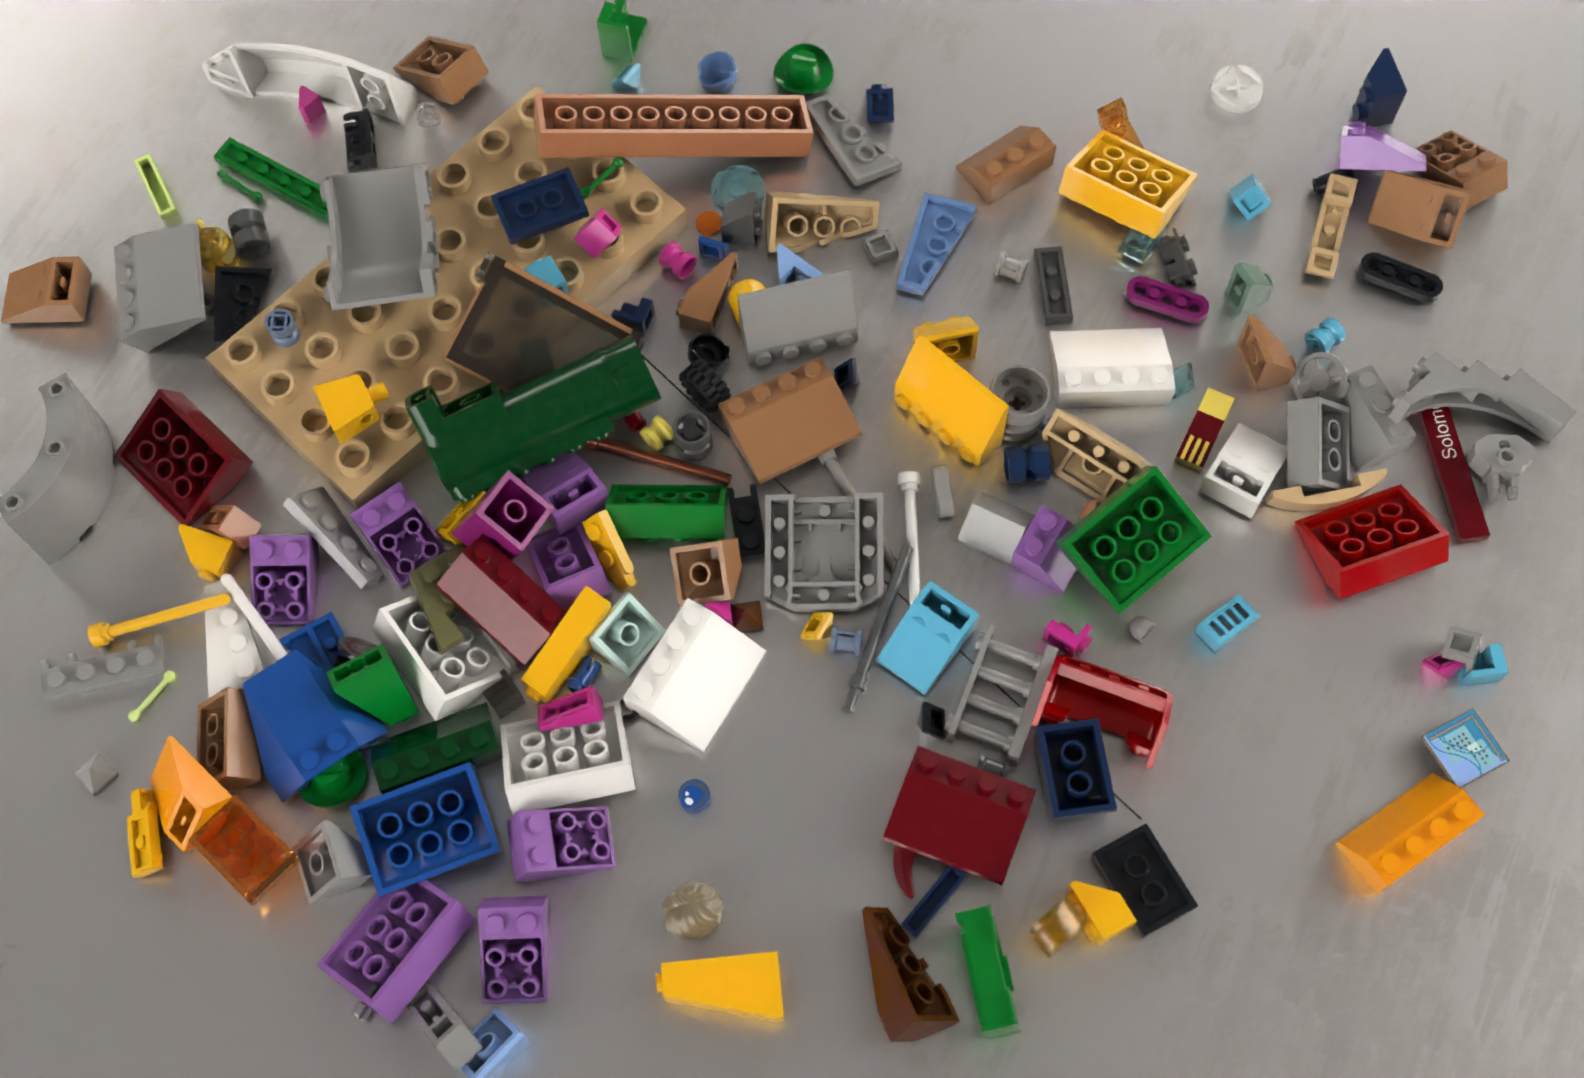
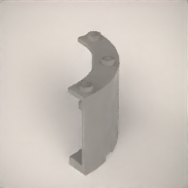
M427 163L327 176L323 180V185H320V194L322 201L327 203L331 245L327 246V254L331 266L326 282L327 285H324V296L327 303L331 302L332 311L436 297L439 285L438 278H436V272H439V249L436 217L429 214L430 200L433 199Z
M66 373L39 387L47 415L45 438L41 450L24 477L0 497V513L5 522L49 565L58 561L76 547L80 542L79 538L89 526L93 527L96 524L109 499L115 474V465L113 464L114 446L110 432L104 420Z

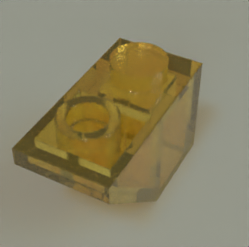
M1066 897L1033 924L1029 932L1046 956L1050 958L1080 937L1087 925L1085 922L1087 917L1077 902L1072 904L1069 898Z

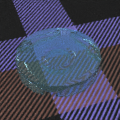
M730 166L728 170L723 172L721 170L717 173L712 181L711 194L713 201L723 212L726 203L749 192H757V204H761L764 199V181L755 169L748 166Z

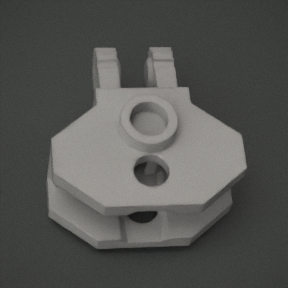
M1487 434L1474 443L1473 450L1467 453L1465 457L1468 468L1482 478V483H1487L1489 499L1497 500L1500 494L1499 485L1505 484L1507 500L1515 501L1518 498L1519 492L1518 476L1534 460L1535 448L1519 435ZM1505 442L1507 445L1499 446V443Z

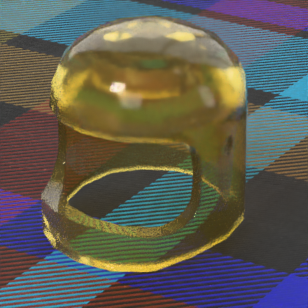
M213 225L198 229L201 266L207 272L215 274V266L239 267L242 259L236 255V252L230 264H225L222 261L230 244L234 246L232 238H229L223 229Z

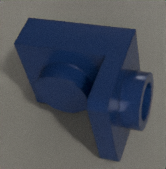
M886 84L871 85V89H866L865 93L867 123L894 122L893 88H887Z

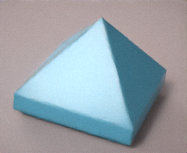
M635 63L626 67L611 85L614 88L638 89L641 65Z

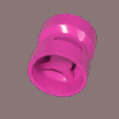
M672 241L664 247L658 262L666 269H672L673 274L679 279H684L695 268L697 257L690 252H684L682 246Z

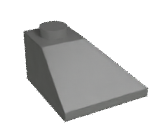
M323 820L292 848L309 905L318 904L356 889L372 876L362 844L330 820Z

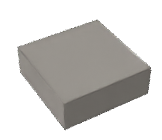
M888 230L862 239V245L873 266L898 257L899 251Z

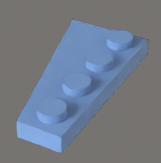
M924 194L897 281V290L922 296L925 294L977 212L978 205L932 194Z

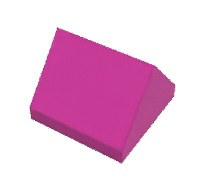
M300 86L298 108L304 122L310 124L323 115L326 110L319 95L305 86Z

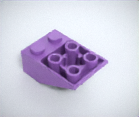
M567 451L556 456L557 459L554 462L545 466L538 464L530 468L529 473L519 477L523 483L555 508L548 518L559 534L564 533L604 509L608 498L606 487L591 467L575 452L567 453Z
M400 481L349 515L401 587L410 582V572L448 550Z
M268 533L249 536L252 605L267 625H292L313 622L319 567L318 542L310 533Z
M607 806L520 810L507 822L515 883L548 881L616 867Z
M548 896L484 898L478 907L483 1003L547 1001L549 956Z

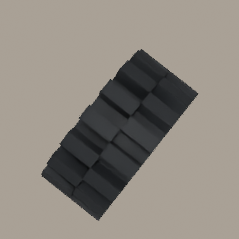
M696 359L679 374V381L682 382V387L686 388L687 394L692 396L694 402L697 401L701 408L704 407L707 412L713 413L718 409L719 403L731 397L730 389L726 387V382L720 379L719 373L716 374L714 372V368L709 367L705 361L702 362V360Z

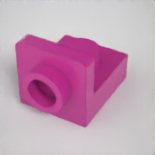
M1052 619L1046 626L1042 639L1053 647L1059 648L1058 650L1063 654L1074 657L1078 651L1083 653L1091 643L1092 638L1089 635L1092 626L1086 624L1077 636L1068 625L1062 622L1058 623Z

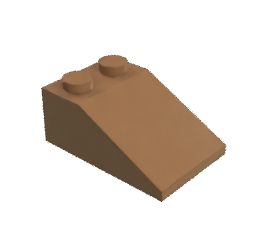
M432 36L424 39L393 67L395 72L436 100L452 105L460 102L464 95L471 88L479 85L482 82V78L489 73L475 46Z

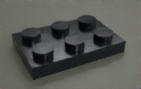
M1147 823L1098 849L1091 855L1112 891L1120 893L1137 920L1134 927L1142 939L1198 907L1195 899Z

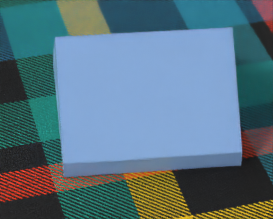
M496 1006L471 1031L483 1048L470 1062L464 1064L461 1069L468 1078H497L531 1041Z

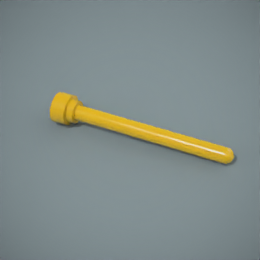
M222 593L114 625L104 624L103 622L95 623L88 626V637L93 647H102L114 640L115 636L227 605L231 598L229 594Z

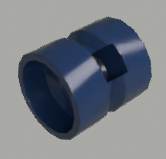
M1030 444L1027 449H1024L1021 445L1004 447V470L1007 483H1023L1027 478H1030L1032 482L1049 480L1050 458L1047 444Z

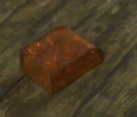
M236 794L188 839L252 906L301 860Z

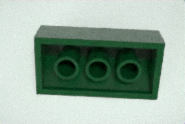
M487 702L370 745L371 764L379 791L382 794L468 762L475 769L502 760V746Z

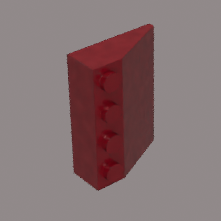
M158 389L114 455L181 524L192 526L211 506L219 502L236 487L253 463L182 392Z
M918 746L882 840L1002 886L1036 789Z

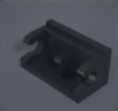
M368 108L363 109V111L346 113L343 115L344 121L356 120V122L344 124L348 171L378 168L375 129Z

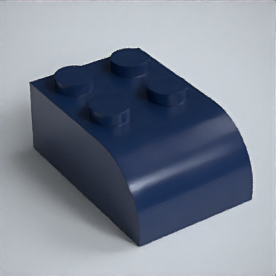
M1098 718L1036 727L1033 740L1050 818L1052 820L1115 812L1117 805Z

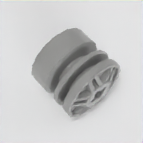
M1013 365L1003 368L996 373L989 389L1009 405L1003 440L1013 442L1025 441L1035 436L1042 427L1050 400L1051 389L1047 379L1039 371L1029 366Z

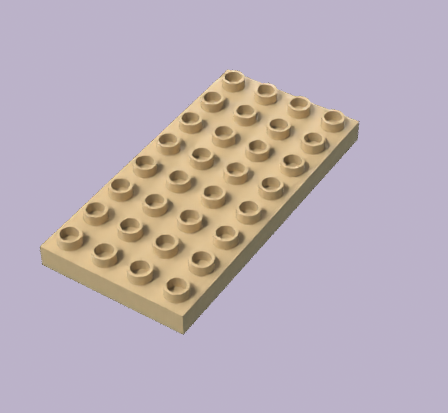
M539 86L534 87L429 174L433 199L430 200L429 214L436 217L439 249V272H436L439 285L436 297L332 311L331 302L327 303L324 296V285H327L326 282L331 266L329 258H326L206 357L216 375L356 510L398 483L428 456L424 443L405 408V399L409 395L432 384L443 405L489 384L442 358L496 256L525 271V268L534 261L544 259L550 255L566 280L570 296L596 309L658 255L667 244L674 241L689 227L686 208L627 159L620 157L624 162L623 166L616 168L590 192L591 195L588 199H583L587 206L589 217L511 245L490 195L569 167L580 190L582 187H588L613 164V160L616 158H539L534 126L535 94H547ZM602 207L622 228L618 237L596 258H593L574 238L580 227ZM502 276L463 353L515 380L519 372L523 373L525 371L517 342L546 336L550 349L577 326L583 318L555 303L544 308L534 292ZM281 308L288 310L292 314L301 333L300 339L295 345L283 348L274 343L264 322L269 312ZM355 374L361 376L366 388L383 381L390 397L374 404L380 416L379 421L345 443L340 444L313 387Z

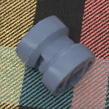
M281 308L269 312L264 322L274 343L283 348L295 345L299 341L301 333L292 314L288 310Z

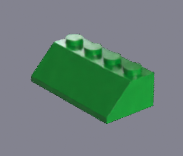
M612 484L605 503V510L607 509L621 541H628L631 538H643L645 541H658L661 538H673L674 541L678 542L688 541L689 539H702L705 542L718 541L719 539H724L726 531L727 485Z

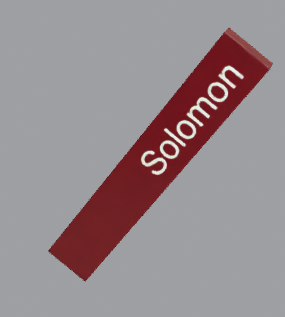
M1449 407L1431 408L1417 412L1458 544L1488 539L1490 532Z

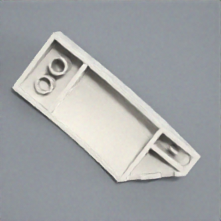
M275 43L233 44L207 59L201 65L210 82L253 99L256 95L299 97L300 86H305L319 95L323 101L338 103L362 111L368 108L370 114L406 127L420 105L418 94L412 84L344 56L314 48Z

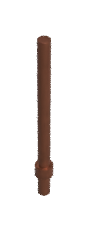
M607 438L599 441L592 439L584 443L590 449L597 451L604 449L725 485H729L732 474Z

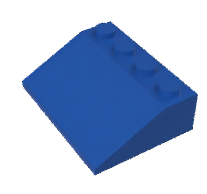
M470 762L349 807L379 897L501 851L476 769Z

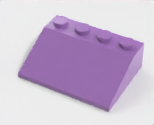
M426 880L379 897L376 892L319 961L317 966L393 1024L476 919L457 900ZM372 983H374L378 989L371 999L366 993Z

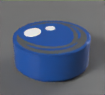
M697 779L686 781L679 790V800L682 807L690 812H699L705 809L710 802L708 786L703 781Z

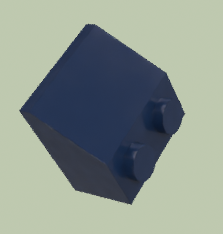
M1384 48L1367 74L1359 90L1357 100L1352 107L1354 119L1365 122L1366 126L1378 127L1392 124L1407 93L1389 48Z

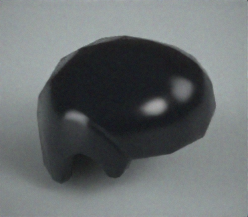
M699 334L691 339L687 349V357L690 364L696 359H700L702 362L705 361L717 373L729 361L730 347L724 345L723 341L713 334Z

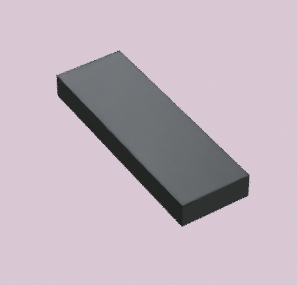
M1062 246L1036 248L1033 254L1044 325L1072 323L1073 312Z

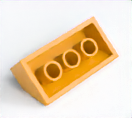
M1432 773L1338 840L1336 844L1378 895L1474 825L1485 814L1464 789Z

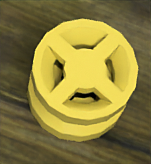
M658 415L651 420L649 427H643L639 431L643 440L657 452L664 447V443L667 440L671 441L674 438L672 427Z

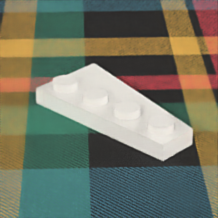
M221 580L204 586V598L222 593L229 594ZM231 595V600L227 605L205 611L208 699L227 687L243 689L242 683L265 669L250 621Z

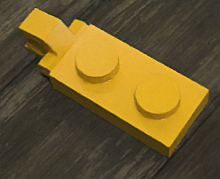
M138 788L131 792L132 814L127 817L131 874L135 878H143L163 869L159 833L160 825L153 790Z

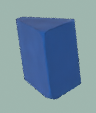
M702 236L698 238L700 255L720 261L728 256L731 244Z

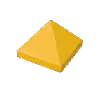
M813 612L800 637L812 640L831 637L834 614L831 612Z

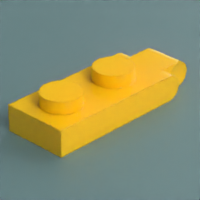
M607 509L583 521L582 524L586 535L590 539L608 579L614 582L620 591L635 584V578L632 573L634 570L633 564Z

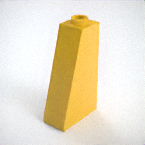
M585 586L521 678L526 689L524 693L536 703L540 700L544 703L553 701L568 683V678L575 675L584 657L590 656L593 653L588 637L610 612L612 607L608 600L588 586Z
M777 951L661 963V973H656L657 992H663V997L667 1002L776 1023L784 1022Z

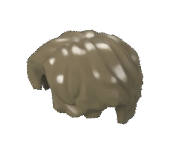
M686 882L673 891L662 903V909L667 912L665 915L666 929L677 936H682L683 938L690 937L692 939H702L709 932L713 931L722 921L723 913L722 900L714 886L707 885L706 882Z

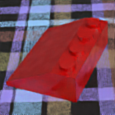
M1401 484L1295 521V526L1322 578L1339 599L1447 562L1449 558L1450 534Z

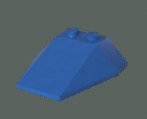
M297 650L290 652L242 683L265 777L282 803L310 786L309 781L359 748H362V750L366 749L389 733L379 718L336 694L332 689L327 673Z

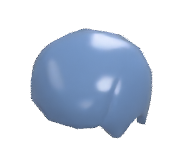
M727 52L708 54L698 63V80L701 87L709 93H723L731 89L737 80L736 64L733 57Z

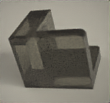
M505 669L499 671L502 680L482 692L500 719L526 703L520 690Z

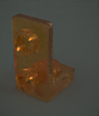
M1122 98L1097 109L1101 129L1144 149L1128 120L1126 105Z

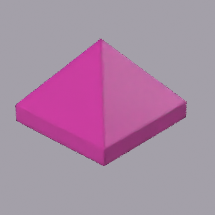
M730 601L706 602L705 608L713 611L733 626Z
M1442 652L1422 660L1423 665L1447 680L1465 665V663L1441 657Z

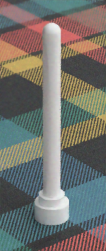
M904 471L898 474V488L904 494L906 546L913 549L907 567L910 606L920 594L916 493H918V489L921 487V474L916 471Z
M228 573L221 576V583L275 658L280 660L288 653L234 578Z

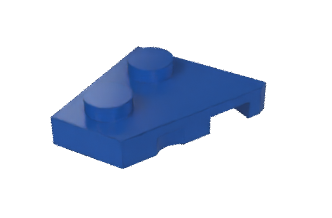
M332 612L279 639L286 649L291 652L297 650L325 672L335 668L332 664L336 655L346 657L336 646L339 638L345 637Z

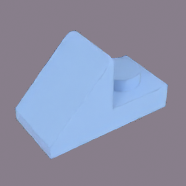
M781 243L777 246L779 285L792 283L794 280L801 281L823 276V273Z

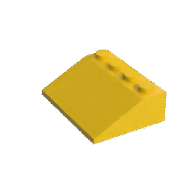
M1102 129L1065 167L1058 193L1155 240L1171 220L1196 181L1198 174Z
M920 334L916 338L895 383V401L902 409H908L916 415L921 425L933 429L943 443L946 445L951 444L956 448L966 462L974 463L977 467H980L1002 446L1009 405Z

